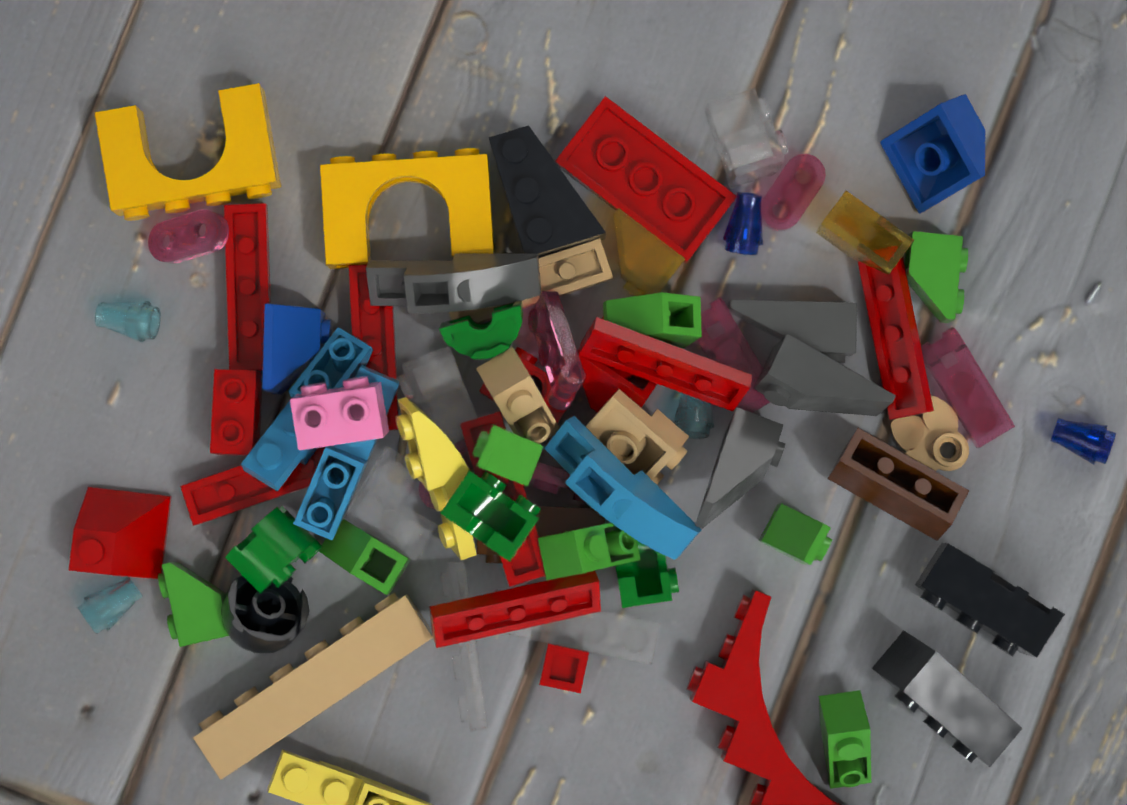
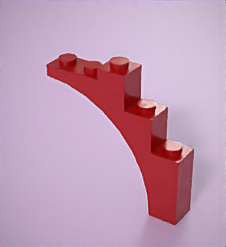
M752 589L750 597L742 595L736 608L734 618L740 621L734 636L727 633L719 650L718 657L724 659L722 666L707 660L703 668L695 666L686 688L693 692L690 700L693 703L735 720L733 727L725 726L717 748L723 750L721 758L724 762L766 779L764 785L756 784L748 805H841L830 799L805 778L788 757L772 727L762 694L759 666L762 627L771 596Z

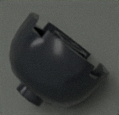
M242 575L237 577L229 586L221 609L223 625L231 640L242 649L253 653H274L286 648L301 633L307 623L310 611L308 598L303 589L299 592L297 587L291 583L293 578L290 577L279 588L272 583L262 593H259Z

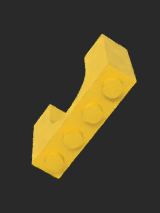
M260 83L218 90L226 135L225 148L214 168L203 176L191 180L172 179L164 176L157 170L150 154L144 113L136 105L94 112L111 211L118 216H124L126 221L148 218L149 211L165 208V213H180L190 210L191 203L206 201L207 206H219L230 203L231 196L247 194L248 199H258L271 196V189L281 188L266 95Z
M464 148L455 150V156L438 157L437 151H419L413 153V159L397 160L396 154L372 155V161L355 162V157L352 156L330 158V164L320 165L326 265L330 269L349 268V265L369 263L371 260L369 234L371 209L377 198L385 190L405 182H415L429 186L445 200L449 210L452 258H454L455 253L495 254L488 155L480 154L477 148Z

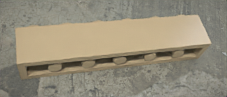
M394 592L374 606L378 614L366 622L360 616L339 629L343 636L330 646L324 639L306 651L304 655L308 661L296 669L288 663L269 676L273 683L260 693L254 686L233 700L237 708L223 716L222 712L218 710L200 722L199 726L203 731L194 736L193 739L219 779L222 780L432 639L431 628L410 596L407 594L399 599Z

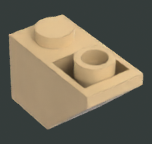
M513 347L476 368L514 434L538 444L556 434L559 426Z

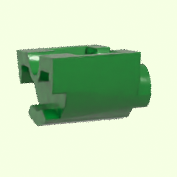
M522 301L495 307L492 312V319L487 323H477L470 315L442 322L439 331L446 344L453 347L460 354L470 356L472 359L493 358L505 352L517 338L524 316Z
M469 470L440 514L510 562L540 519L537 517V514L541 509L522 495H519L517 500L514 501L502 493L507 485L487 471L480 478Z
M283 506L280 508L276 507L251 529L252 532L237 546L235 545L225 556L259 593H262L272 583L279 588L296 571L292 566L294 562L301 559L306 564L323 547L306 529L293 524L295 518Z
M637 541L641 560L615 566L622 608L673 601L672 593L679 592L676 568L667 569L665 555Z

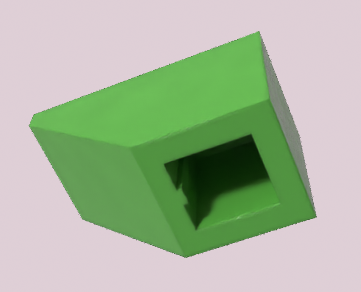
M912 231L906 239L904 260L908 284L940 323H950L955 320L956 314H961L963 310L964 289H958L960 272L965 273L967 269L968 248L962 247L963 236Z
M661 292L606 300L603 303L604 320L684 349L702 337L701 299L699 296Z
M493 425L490 433L481 432L473 455L480 458L477 467L528 487L544 446Z
M781 503L777 504L758 541L801 564L811 565L814 560L821 562L832 542V539L827 536L831 527Z
M343 517L333 541L326 538L322 544L323 547L319 550L320 553L347 572L385 595L391 594L412 559Z
M612 523L538 538L546 580L582 574L641 560L637 540Z
M178 562L162 564L163 573L158 574V582L162 597L164 599L169 598L172 614L167 615V623L171 638L173 640L178 639L179 646L183 647L229 636L224 628L221 613L226 593Z
M861 690L819 696L820 728L830 789L855 787L860 784L872 783L871 732Z

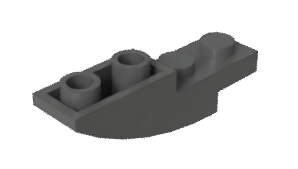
M455 253L452 261L370 260L366 267L370 305L407 306L408 314L481 309L518 302L540 296L541 294L538 254Z

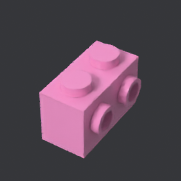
M368 376L343 380V387L327 389L326 383L305 385L300 387L301 394H297L290 399L298 451L384 438L389 433L381 381L369 383Z

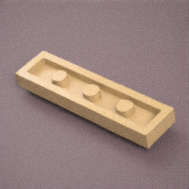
M599 238L539 258L540 296L522 300L523 309L613 280L601 239ZM498 306L449 312L451 320L470 315L475 322L482 323L492 319V312Z

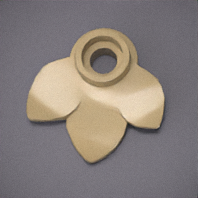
M931 396L934 411L923 413L922 417L908 416L891 421V433L896 443L906 451L904 454L934 471L938 469L953 471L963 466L969 455L968 442L958 432V416L956 412L944 400ZM943 443H950L954 447V454L949 459L944 458L940 453V447Z

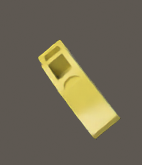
M406 397L398 399L401 415L396 416V423L402 439L408 442L410 453L405 455L408 472L412 479L417 478L429 491L435 510L441 513L469 472V468L451 440L418 406ZM441 514L442 524L438 525V533L444 548H451L460 560L476 556L473 536Z
M283 749L267 788L268 793L303 805H433L349 770L321 760L317 762Z

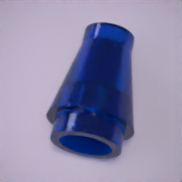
M737 192L736 202L722 238L726 241V251L744 255L758 254L759 246L763 245L762 195Z
M1058 418L1050 441L1061 445L1093 465L1095 461L1106 464L1116 432L1107 430L1108 425L1068 421Z

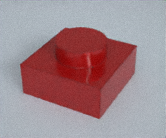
M548 643L539 685L581 694L589 651Z

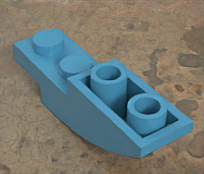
M338 327L288 391L290 397L301 394L300 387L315 383H326L327 389L343 387V380L355 378L359 368L362 365L366 367L373 352L372 347ZM290 401L241 463L245 472L276 491L281 488L300 462L306 465L317 450V448L298 451Z
M362 365L356 377L368 376L369 383L381 381L387 415L401 382ZM378 439L325 447L293 523L294 525L333 541Z
M575 416L567 419L544 448L571 475L565 482L566 485L601 516L651 549L676 560L701 532L702 529L695 526V522L642 470L633 475Z

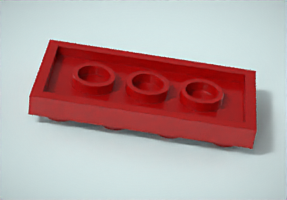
M606 96L555 160L556 164L563 171L685 264H687L737 198L729 189Z

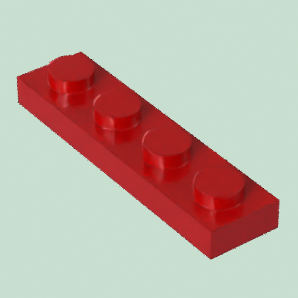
M266 203L224 205L229 370L263 371L265 304H271L268 205Z
M893 247L858 256L857 262L882 385L884 389L896 395L893 403L887 407L889 420L932 412L934 408L901 247Z
M368 264L349 265L352 336L368 344L373 349L366 367L397 380L394 306H371L366 273ZM398 390L387 414L389 431L398 430L396 416H399Z
M599 317L595 318L580 343L578 354L580 356L732 412L751 388L752 375Z
M501 411L459 423L474 473L480 478L487 470L477 467L480 458L475 457L473 452L482 431L490 433L493 425L506 430ZM487 471L507 485L502 493L514 501L517 500L519 495L528 500L524 485ZM536 525L510 562L500 556L509 587L546 576Z
M325 447L317 448L306 465L300 462L278 491L245 472L241 465L180 486L193 526L308 488Z
M596 571L429 606L435 646L440 648L601 612L600 583Z

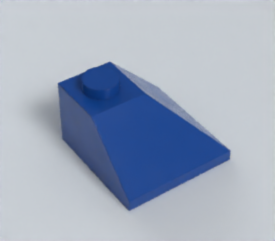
M966 94L940 103L880 141L919 214L985 176L986 130Z
M265 304L263 390L271 394L282 395L298 380L332 336V320L325 319L324 311L316 308Z

